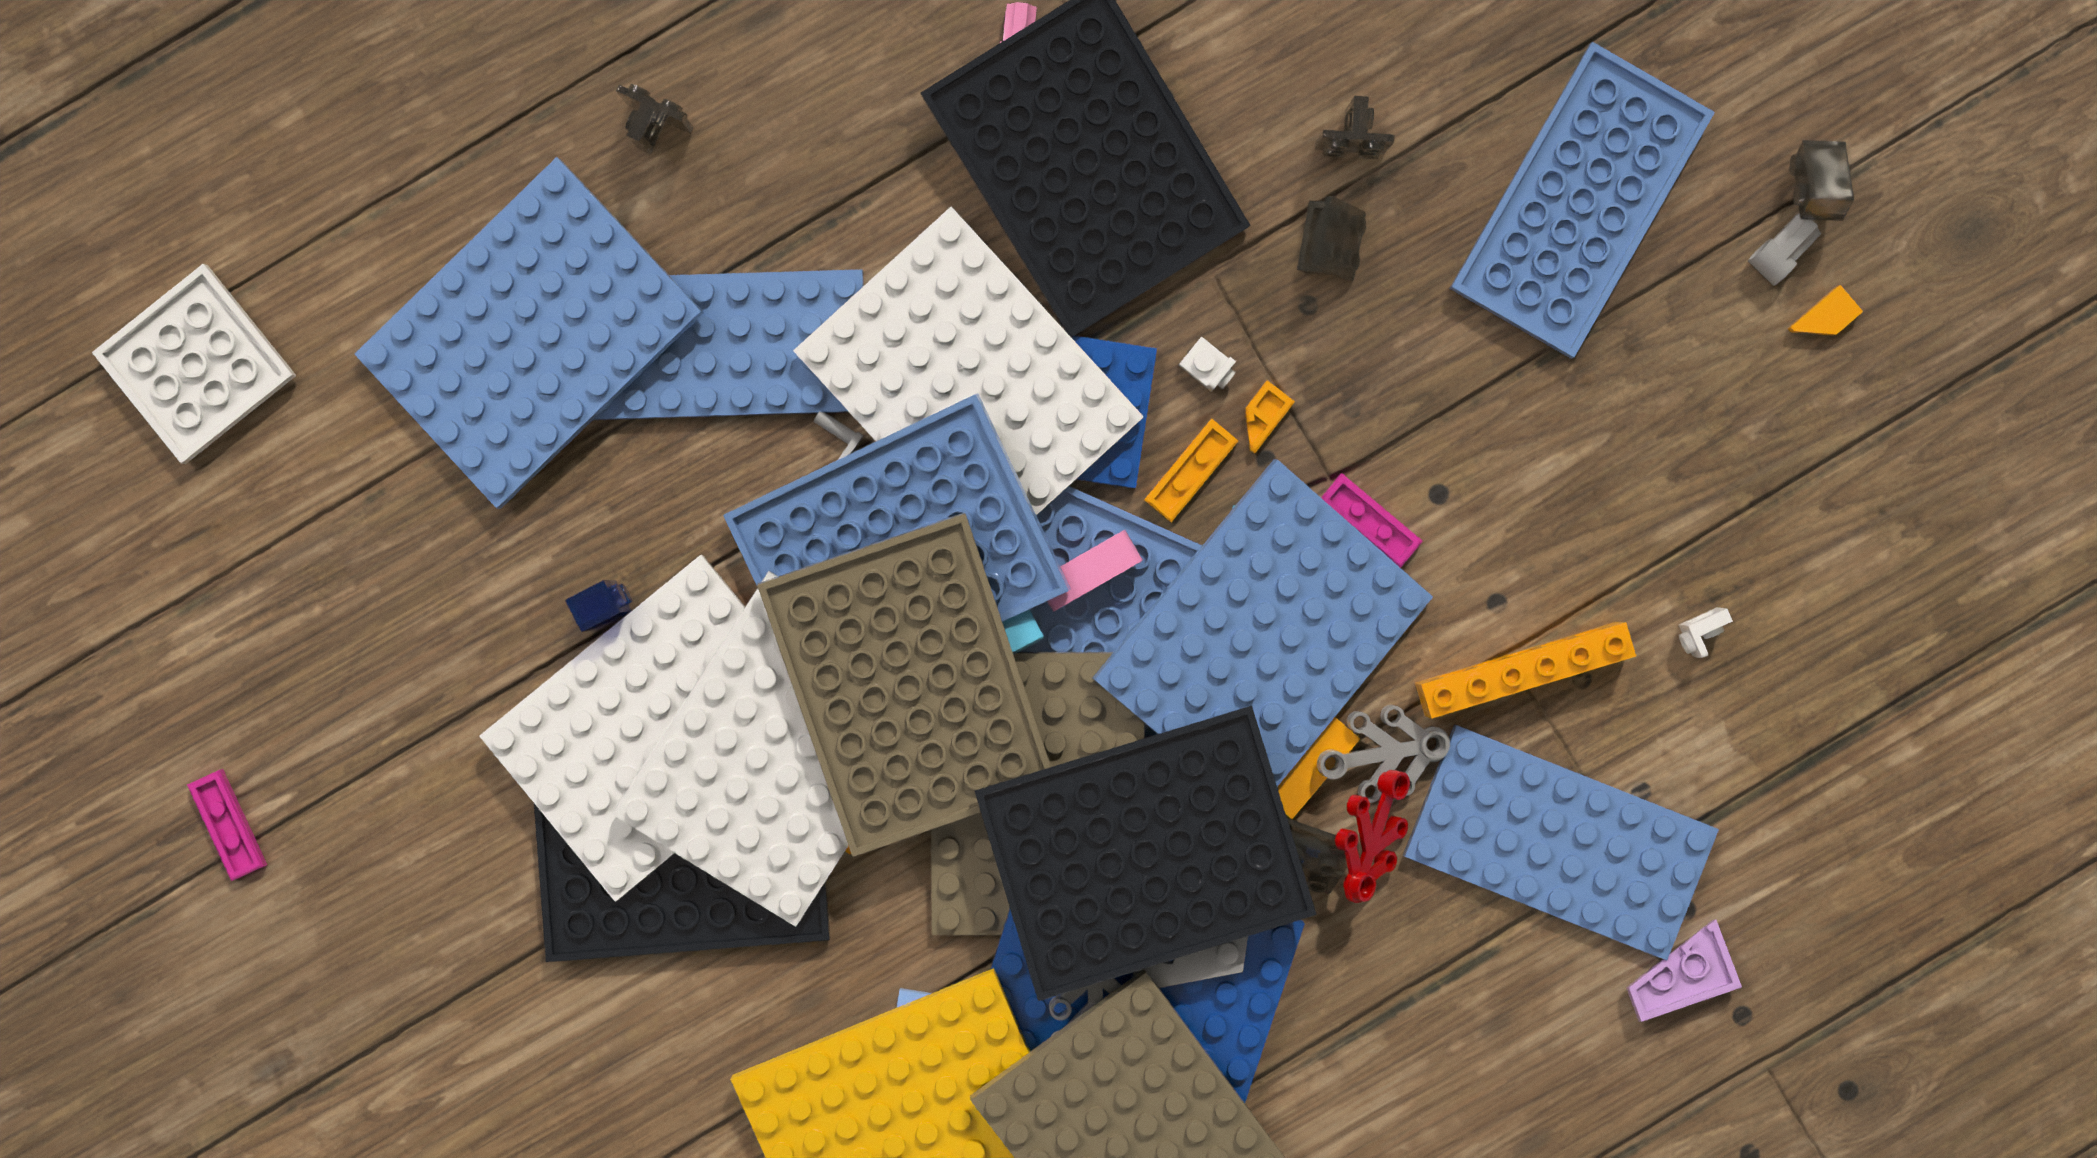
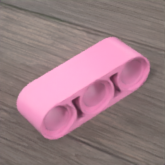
M1126 530L1121 531L1060 566L1071 589L1047 601L1053 612L1143 561Z

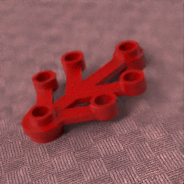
M1388 770L1379 776L1377 786L1382 794L1372 824L1369 815V799L1356 794L1348 799L1347 812L1349 815L1355 816L1357 820L1362 847L1361 857L1359 858L1357 849L1359 837L1356 831L1345 828L1340 829L1335 837V845L1339 850L1345 851L1349 874L1344 879L1343 888L1345 896L1350 902L1361 903L1362 901H1369L1374 895L1376 880L1386 872H1392L1396 867V853L1385 850V848L1396 839L1405 837L1408 831V822L1405 818L1391 816L1388 820L1387 817L1393 799H1404L1409 791L1410 779L1405 772Z

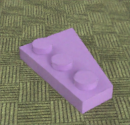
M1715 919L1672 951L1668 960L1662 959L1626 988L1638 1021L1642 1022L1733 991L1742 986Z

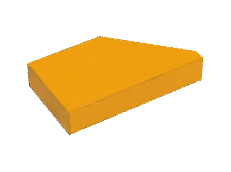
M1838 285L1787 329L1791 333L1833 336L1837 335L1863 311L1844 288Z
M1268 380L1245 408L1249 447L1253 454L1257 452L1295 402Z

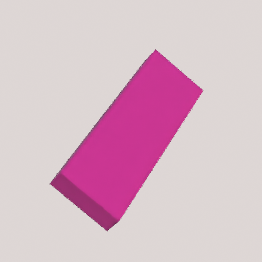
M1342 473L1321 496L1327 504L1400 568L1423 542Z
M224 769L187 784L231 881L266 866V860Z

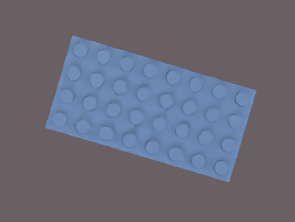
M1591 42L1449 289L1571 359L1574 358L1715 112L1598 44Z
M863 270L669 275L704 313L594 420L849 412L793 350L864 286Z
M1454 725L1449 737V751L1438 764L1403 856L1646 953L1668 960L1719 829Z

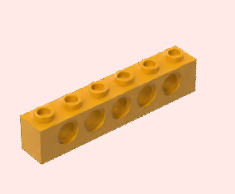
M1613 622L1415 682L1424 716L1432 719L1636 657L1627 623Z

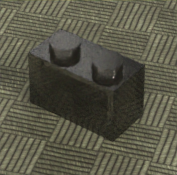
M1803 140L1797 154L1791 156L1789 165L1790 175L1795 176L1796 185L1793 200L1795 205H1799L1800 219L1843 221L1854 201L1846 142Z

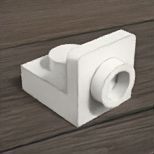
M1203 337L1197 341L1179 364L1182 369L1211 392L1217 385L1223 389L1236 373L1231 369L1236 361L1231 357H1226Z
M1717 607L1679 624L1682 632L1679 635V640L1687 654L1691 653L1693 657L1697 658L1708 656L1701 636L1703 635L1704 639H1708L1724 632L1723 626L1733 622L1728 609Z

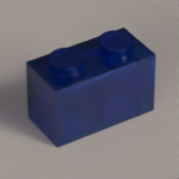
M602 580L565 600L581 632L595 631L632 611L628 605L632 602L630 593L623 583L618 585L616 580Z

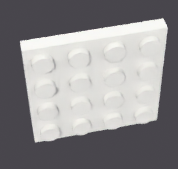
M206 264L199 266L92 352L182 464H187L296 376Z

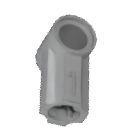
M1798 213L1773 239H1769L1759 247L1748 259V262L1775 286L1793 270L1797 264L1795 261L1821 235V232L1814 221Z

